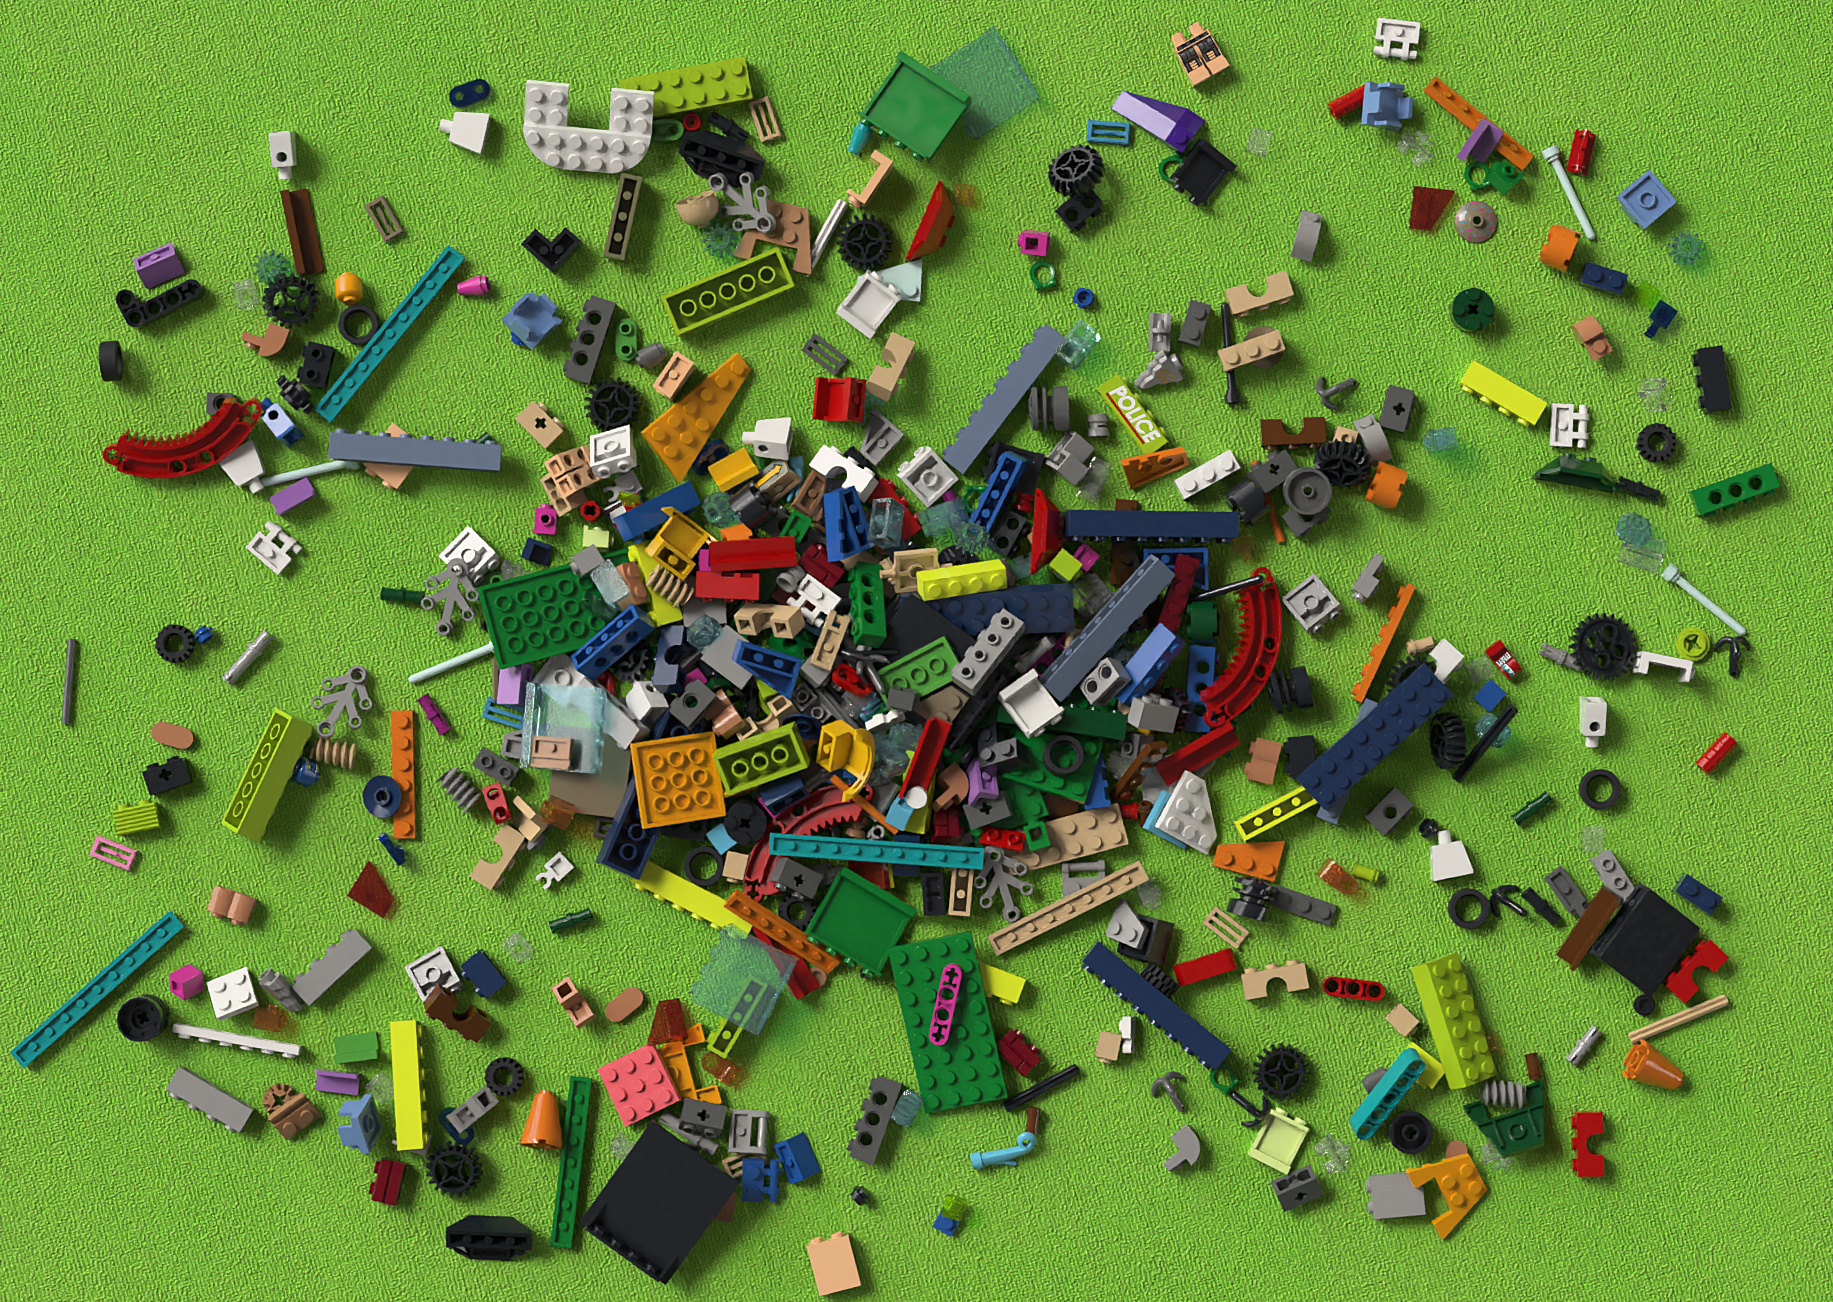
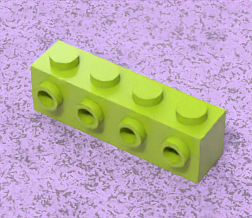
M752 973L749 977L744 975L739 984V987L742 989L738 995L733 994L728 1003L731 1006L728 1013L723 1012L717 1021L720 1025L716 1032L712 1030L706 1042L709 1043L707 1049L724 1059L727 1057L769 983Z

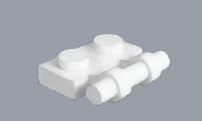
M1378 18L1375 40L1383 41V47L1374 46L1373 54L1381 55L1383 58H1388V56L1400 57V60H1407V58L1416 59L1417 51L1409 50V44H1418L1420 23ZM1390 42L1402 43V49L1390 48Z
M1551 404L1550 446L1572 447V439H1578L1577 448H1586V440H1588L1589 433H1587V421H1589V414H1587L1588 405H1579V413H1573L1574 404ZM1573 420H1579L1578 432H1573Z
M269 520L265 525L270 531L269 534L265 536L259 531L246 548L277 575H280L292 561V558L286 553L291 549L298 554L302 547L296 543L297 540L294 537L290 538L284 533L280 525H275ZM275 537L284 543L281 549L272 542Z
M807 574L795 589L801 595L800 598L796 600L790 597L786 603L789 606L801 607L802 614L807 619V622L821 628L825 621L819 618L821 613L823 612L827 615L830 609L835 610L842 599L811 575ZM807 601L816 607L812 612L804 606Z

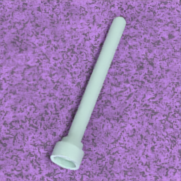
M1557 144L1541 151L1544 159H1547L1548 162L1551 161L1587 238L1593 240L1595 233L1558 158L1560 157V150Z
M333 461L262 478L260 482L265 487L345 467L355 470L361 468L360 462Z
M1671 563L1661 574L1663 579L1667 582L1671 581L1678 584L1739 635L1746 634V629L1681 577L1675 565Z
M489 641L488 645L413 674L408 680L414 684L490 652L494 653L492 643Z

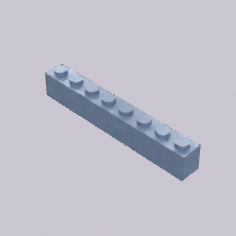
M1045 324L1044 327L1039 325L1032 335L1035 338L1031 344L1026 342L1020 350L1022 355L1018 361L1013 359L1007 367L1009 373L1005 378L1000 376L994 384L996 390L993 394L987 393L981 401L983 407L980 411L974 410L968 418L970 424L965 429L962 426L955 435L957 441L954 445L949 443L942 452L945 455L943 461L960 474L964 475L1066 341L1065 337L1048 324Z
M336 429L335 432H330L329 460L500 473L502 445H498L497 441H485V444H479L474 439H464V442H455V438L443 437L442 441L434 440L433 436H421V439L412 438L413 435L409 434L391 437V433L379 432L378 436L370 435L368 431H357V434H349L348 430Z
M1150 554L1070 645L1040 676L1038 680L1043 687L1060 702L1068 698L1073 688L1085 679L1086 674L1091 668L1099 664L1100 658L1110 651L1119 637L1127 633L1129 626L1142 616L1146 607L1152 604L1157 599L1158 594L1171 584L1175 574L1160 559Z

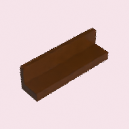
M305 188L295 191H289L288 189L280 191L297 275L302 273L304 276L323 272L324 266L308 190Z
M1603 885L1556 952L1558 957L1571 964L1570 969L1572 971H1575L1620 904V895Z

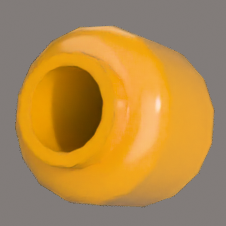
M351 272L341 274L335 280V296L337 300L348 306L354 305L363 297L361 278Z

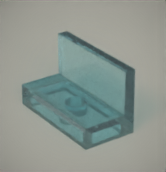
M608 559L588 573L613 612L621 609L618 602L630 595L631 592L612 561Z

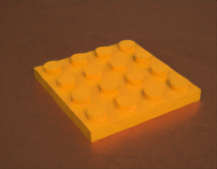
M714 731L630 744L642 829L726 816L721 777L712 757L717 749Z

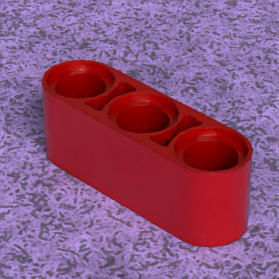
M1232 947L1173 966L1180 986L1238 968Z
M1327 976L1321 984L1322 990L1326 994L1337 997L1378 1001L1382 999L1385 993L1381 983L1371 980ZM1330 980L1337 982V989L1333 992L1328 991L1326 988V984ZM1352 982L1357 983L1359 988L1355 994H1350L1347 989L1348 985ZM1372 985H1377L1380 989L1379 994L1375 997L1369 994V988Z

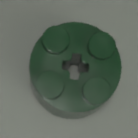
M1469 288L1460 292L1452 300L1449 310L1450 320L1462 332H1478L1491 322L1495 306L1493 300L1485 291ZM1468 306L1470 308L1475 307L1476 310L1474 312L1476 315L1474 313L1468 314Z
M1192 601V604H1187V617L1191 619V625H1187V638L1192 640V643L1219 642L1215 638V636H1219V612L1215 609V606H1219L1218 601Z

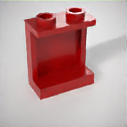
M817 377L812 418L827 422H862L867 380L854 377H845V379Z

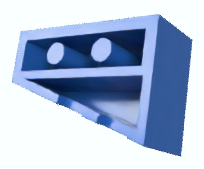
M855 485L841 487L824 494L828 562L844 560L875 546Z
M1207 546L1143 547V562L1152 554L1160 559L1172 572L1178 553L1198 558L1200 562L1192 585L1208 590Z
M737 639L731 660L790 700L802 659Z
M1102 747L1088 794L1083 804L1085 809L1111 806L1108 797V783L1105 775Z

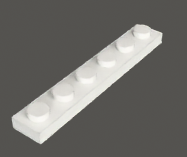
M174 1023L172 1032L178 1033L177 1037L190 1039V1036L199 1037L198 1041L211 1043V1039L218 1040L220 1045L232 1047V1043L240 1044V1048L245 1050H253V1047L262 1048L261 1052L274 1054V1051L283 1052L282 1056L295 1058V1055H300L303 1046L182 1023Z

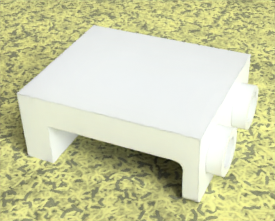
M867 270L837 308V314L871 339L877 327L895 304L901 300L902 295L900 294L901 290L894 284L888 285L884 282V277L876 271L871 272Z
M1645 651L1636 652L1635 654L1637 658L1634 659L1632 673L1647 674L1649 664L1679 669V683H1687L1689 679L1694 677L1695 667L1692 666L1693 661Z
M1034 669L999 692L997 697L1028 739L1033 735L1035 738L1045 731L1044 727L1048 724L1054 725L1063 718L1061 715L1064 712V708L1056 704L1037 679L1038 674Z

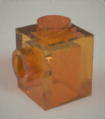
M550 795L548 801L545 800L543 802L540 812L542 813V821L566 831L575 813L574 804Z
M267 1004L266 1007L257 1006L252 1028L280 1032L281 1028L285 1027L287 1016H284V1010H280L279 1005Z

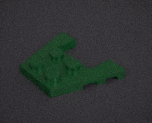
M1542 1081L1526 1085L1529 1107L1488 1119L1482 1101H1476L1463 1106L1466 1115L1504 1159L1545 1146L1544 1090Z

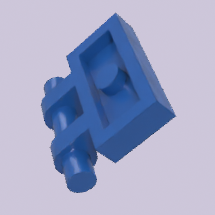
M742 1158V1202H763V1194H769L770 1202L778 1201V1194H780L778 1176L781 1175L778 1159H771L770 1166H764L763 1158ZM764 1175L770 1176V1185H763Z

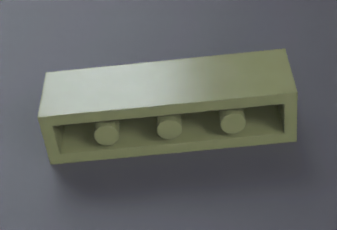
M621 173L603 254L605 259L626 263L644 182L640 176Z

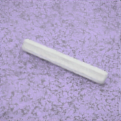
M837 200L811 248L812 270L848 207V204L843 200Z

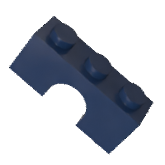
M684 625L661 626L660 634L657 637V654L654 657L655 670L651 680L652 685L661 694L684 693L687 672L679 664L673 665L677 656L690 653L692 633Z

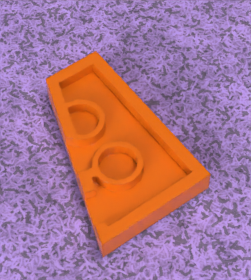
M1183 447L1120 460L1131 490L1189 465Z
M1285 841L1217 845L1212 866L1274 882Z

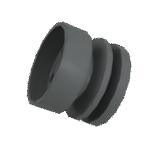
M1068 386L1054 387L1052 396H1048L1046 387H1042V396L1037 397V387H1031L1029 420L1033 431H1038V422H1043V431H1047L1049 421H1053L1055 431L1069 430Z

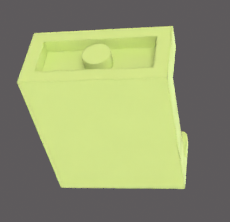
M1277 1107L1276 1110L1270 1108L1247 1154L1287 1175L1291 1168L1290 1165L1310 1128L1306 1126L1308 1122L1298 1117L1295 1120L1287 1117L1288 1112Z

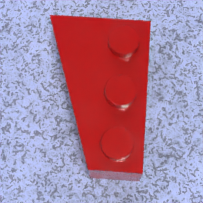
M696 571V597H701V601H713V598H722V602H735V599H743L744 603H756V600L761 599V572Z

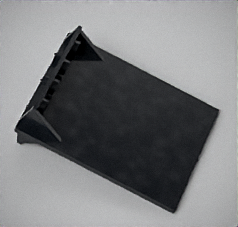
M911 592L886 626V639L879 648L873 647L871 650L898 649L899 653L882 655L893 663L946 635L959 661L962 662L967 649L970 646L974 647L977 640ZM1001 660L974 696L951 681L920 697V701L952 684L969 696L967 702L952 721L953 726L944 747L952 754L957 752L998 697L999 692L1004 689L1016 673L1015 668ZM881 662L872 663L876 671L889 665ZM873 684V690L871 691V694H873L879 700L884 702L880 693L877 691L875 685ZM908 710L907 713H904L905 718L923 732L927 720L914 710Z
M652 1120L582 1217L580 1224L584 1226L586 1231L602 1241L603 1244H606L655 1281L667 1284L737 1188L739 1182Z

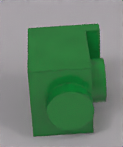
M1505 159L1503 162L1497 160L1489 168L1492 172L1486 179L1504 196L1525 175L1523 172L1519 174Z
M1038 817L1027 821L1028 825L1024 826L1023 829L1030 852L1052 845L1045 820L1040 821ZM1036 829L1041 831L1042 835L1040 837L1034 835Z

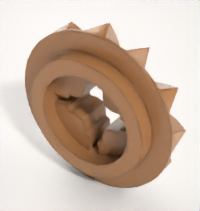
M274 1084L263 1095V1105L267 1113L271 1114L282 1106L281 1104L273 1106L276 1102L274 1094L279 1097L287 1094L283 1100L284 1103H287L297 1096L296 1092L287 1084Z

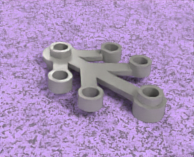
M716 173L709 178L708 183L712 190L724 191L739 205H720L718 208V215L720 217L750 214L754 218V220H745L744 218L734 220L733 228L736 231L757 228L764 234L774 231L776 219L769 213L767 202L770 190L766 186L756 189L755 195L759 199V211L754 207L751 186L754 182V176L752 173H743L739 178L743 187L744 197L727 183V178L724 174ZM745 176L749 178V182L745 181ZM718 178L721 179L722 185L719 184ZM761 189H762V190L764 191V193H765L764 196H762L761 193H760V190H761ZM723 207L727 210L726 214L722 211ZM765 219L768 221L769 226L765 224ZM738 221L742 223V228L738 226Z
M461 558L451 559L447 564V570L436 576H430L425 582L429 590H434L439 586L440 582L451 577L449 586L431 596H425L421 601V606L429 610L435 603L447 597L442 619L436 625L437 632L442 636L450 635L455 628V624L451 619L455 600L462 610V618L465 621H471L476 616V611L470 607L458 588L460 580L467 590L466 598L469 601L473 602L479 598L477 588L474 587L467 576L468 565ZM454 566H458L460 572H456ZM429 580L435 581L436 585H430ZM470 591L475 592L476 597H472ZM425 600H430L431 605L428 606L425 603ZM466 611H470L472 617H468ZM441 625H445L447 631L442 630Z
M353 666L348 670L347 675L333 679L325 678L322 681V688L326 692L333 691L335 686L347 684L344 691L312 698L311 704L315 710H321L324 705L337 702L328 719L321 721L317 726V732L321 738L329 739L334 735V725L345 706L350 718V728L357 730L362 726V720L357 714L352 694L357 688L361 699L359 702L360 709L364 712L372 709V701L368 698L364 685L368 680V672L364 667ZM355 674L362 676L359 680H355L353 677ZM326 682L332 683L330 688H326L324 685ZM316 700H320L322 704L320 706L314 705V702ZM369 702L370 705L365 708L362 706V703ZM353 720H358L359 724L357 726H354L351 724V722ZM324 728H329L330 732L328 734H324L322 730Z
M988 845L984 849L985 862L983 870H980L978 875L973 878L974 886L979 889L985 887V878L992 866L995 874L985 893L980 896L979 903L981 907L989 908L992 905V897L999 886L1005 905L1002 911L1003 917L1008 922H1016L1020 917V910L1012 902L1007 883L1020 889L1023 895H1030L1033 891V886L1028 881L1023 882L1004 872L1001 864L1013 868L1015 873L1020 876L1027 872V867L1024 862H1017L1005 856L1002 848ZM992 852L998 853L996 858H991L990 854ZM1019 865L1024 866L1021 872L1016 870ZM982 878L983 883L980 885L976 884V880ZM1029 885L1030 889L1023 891V886ZM988 898L989 903L983 904L982 900ZM1014 911L1016 912L1015 916L1012 918L1008 917L1009 912Z

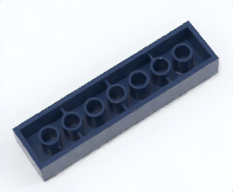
M1067 510L1063 512V538H1069V542L1085 541V538H1090V542L1106 541V538H1111V542L1127 541V538H1130L1133 543H1143L1148 541V539H1153V543L1169 542V539H1174V543L1190 542V539H1195V543L1212 542V539H1216L1218 544H1227L1233 542V539L1239 538V512Z
M1073 583L1007 586L1005 589L925 601L970 636L979 635L983 629L987 630L991 625L992 617L997 612L1000 613L1003 608L1024 622L1025 631L1022 634L1074 632ZM913 591L915 595L922 599L918 591ZM911 592L901 593V606Z
M1422 663L1301 772L1296 779L1326 811L1445 704L1453 694L1426 664Z
M669 706L655 723L648 741L702 733L707 723L700 720L690 731L670 713L671 707ZM634 773L595 863L633 880H640L663 826L642 829Z
M1098 940L1082 957L1081 961L1084 962L1082 967L1092 975L1096 972L1101 976L1098 980L1107 988L1113 986L1117 989L1115 994L1126 1002L1129 999L1134 1004L1131 1007L1142 1016L1144 1013L1149 1015L1148 1021L1158 1029L1161 1026L1167 1031L1164 1033L1175 1043L1178 1040L1182 1042L1181 1048L1191 1056L1194 1054L1200 1057L1198 1059L1199 1063L1208 1070L1211 1067L1216 1070L1231 1052L1228 1046Z

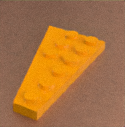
M739 353L732 355L641 432L679 483L685 477L751 370Z

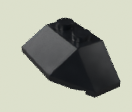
M712 131L685 132L679 154L684 157L696 175L709 179L716 173H722L726 176L727 183L734 188L742 186L739 178L746 172L753 174L754 182L759 181L765 159L751 145ZM745 176V181L749 182V178Z
M469 1215L446 1227V1247L453 1249L468 1259L512 1261L524 1253L532 1251V1231L514 1217Z

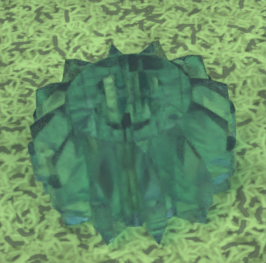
M717 221L716 229L710 224L708 227L711 232L703 231V235L709 237L701 240L703 244H708L704 250L707 252L712 249V257L716 255L717 251H719L720 258H723V251L731 255L728 247L733 249L737 247L731 241L738 240V237L730 236L735 232V229L731 228L727 231L728 223H725L723 228H721L720 222ZM717 235H720V237L724 236L723 244L720 245L719 242L718 244L714 243L716 242L715 237Z
M1690 230L1685 232V236L1682 231L1677 232L1678 237L1672 236L1670 238L1673 243L1668 244L1667 247L1674 251H1671L1668 255L1676 256L1673 260L1674 263L1681 259V266H1685L1687 261L1690 265H1693L1694 259L1698 261L1701 259L1698 253H1703L1704 249L1698 246L1703 243V240H1695L1698 237L1697 233L1690 237ZM1685 244L1689 245V251L1687 252L1682 251Z
M274 249L271 250L270 256L264 250V258L259 255L256 256L260 263H253V267L259 268L254 272V275H261L259 281L262 283L266 280L267 285L269 281L274 280L275 276L282 278V272H289L290 270L287 267H283L289 263L287 259L281 260L284 254L280 252L276 256V250ZM271 262H273L276 268L272 269L271 273H269L270 271L266 267L270 266Z
M714 492L704 499V504L701 507L705 511L702 515H706V522H711L712 527L724 528L735 521V516L738 513H734L728 501L731 497H728L727 492Z
M1635 511L1632 514L1626 512L1617 522L1615 533L1619 535L1618 540H1624L1625 545L1629 543L1632 547L1636 545L1642 547L1651 537L1653 525L1649 523L1650 519L1643 518V514L1637 515Z
M969 519L968 523L962 521L960 526H957L954 530L953 541L957 542L955 545L956 549L963 548L962 553L964 554L966 551H969L971 556L974 555L975 551L980 554L983 548L988 546L987 540H989L990 534L986 532L987 526H980V520L976 523H973L972 519Z
M1488 713L1479 718L1474 727L1476 735L1482 739L1498 718ZM1509 726L1505 727L1491 745L1492 747L1501 748L1507 743L1512 734Z
M904 1091L891 1114V1119L899 1125L910 1126L923 1103V1098L914 1091Z

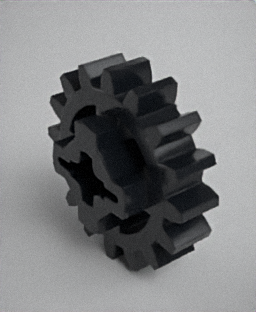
M282 375L276 380V383L282 389L279 394L296 411L301 408L306 414H309L314 410V405L308 400L312 395L295 378L290 381Z
M642 639L610 666V668L615 669L613 674L618 676V679L632 683L633 680L639 682L640 676L646 677L645 671L651 670L648 665L654 661L650 658L653 654V651L649 650L651 645L646 643V640Z
M1165 688L1164 692L1159 693L1161 698L1173 701L1172 704L1180 708L1173 733L1171 734L1180 733L1181 729L1186 728L1185 722H1189L1187 715L1191 714L1189 710L1191 703L1186 701L1189 696L1184 695V690L1179 688Z

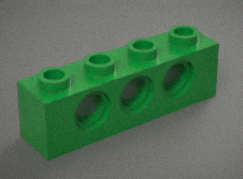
M1772 463L1693 490L1688 492L1696 516L1703 515L1706 518L1715 515L1716 509L1723 508L1726 511L1736 507L1735 503L1743 500L1745 504L1756 500L1755 495L1763 493L1765 497L1776 493L1775 488L1780 487ZM1752 479L1759 481L1760 486L1758 490L1751 488L1750 481ZM1732 486L1739 488L1740 494L1738 497H1733L1730 494ZM1712 493L1719 495L1720 501L1718 504H1713L1710 501Z
M857 561L848 572V580L851 585L849 598L852 601L850 616L853 617L851 633L854 635V644L879 648L886 639L883 581L880 579L882 567L879 564Z
M802 628L794 637L797 641H793L790 638L774 637L772 630L766 645L776 651L801 658V665H803L814 652L808 648L815 649L819 637L808 629Z

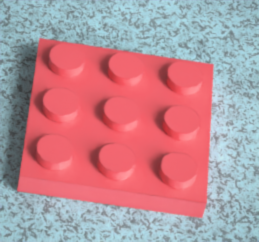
M651 1042L597 1069L625 1127L681 1100V1096L655 1042Z

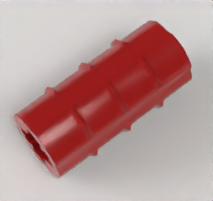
M1365 84L1328 103V109L1335 120L1346 117L1347 114L1363 106Z
M587 501L581 506L580 513L586 521L595 523L602 517L603 510L595 501ZM590 508L594 509V515L588 514Z
M1724 732L1709 746L1704 754H1701V757L1695 764L1705 774L1710 775L1722 761H1725V758L1732 753L1738 746V743L1729 734Z

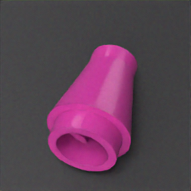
M478 275L457 285L460 296L486 295V293L490 292V282L487 276Z

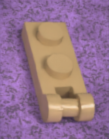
M832 609L827 614L809 663L827 672L832 668L850 621L849 616L836 614L837 611ZM833 621L840 624L839 629L832 626Z

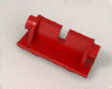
M1575 130L1566 171L1587 176L1596 134L1591 133L1589 130Z
M984 825L980 844H985V847L990 845L1019 853V851L1023 852L1026 836L1022 832Z

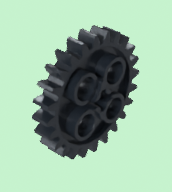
M1597 613L1592 615V618L1590 616L1586 617L1585 622L1581 621L1578 623L1580 628L1576 627L1573 629L1577 635L1570 637L1575 642L1569 645V648L1575 651L1570 656H1576L1577 658L1573 664L1579 663L1581 665L1578 671L1586 670L1585 677L1593 674V681L1597 680L1599 676L1601 682L1606 681L1607 678L1609 681H1613L1615 677L1617 679L1622 677V673L1626 674L1629 672L1627 667L1634 666L1631 660L1637 658L1632 653L1638 649V647L1632 645L1637 639L1630 637L1634 631L1626 630L1629 625L1628 623L1623 626L1621 625L1622 618L1615 621L1614 614L1608 618L1606 613H1602L1600 617ZM1604 629L1610 631V638L1604 635ZM1587 638L1592 640L1593 647L1587 645ZM1605 645L1606 649L1602 650L1601 646ZM1615 647L1619 648L1621 652L1620 657L1614 653ZM1597 657L1603 660V666L1597 664Z

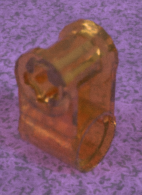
M1329 857L1316 873L1318 877L1343 894H1351L1356 889L1355 879ZM1350 879L1352 888L1343 890L1342 880L1347 881Z
M713 1051L705 1052L701 1058L703 1069L729 1087L732 1086L731 1082L736 1074L742 1071V1068L728 1059H724ZM714 1056L717 1060L716 1065L713 1067L707 1066L704 1062L705 1058Z

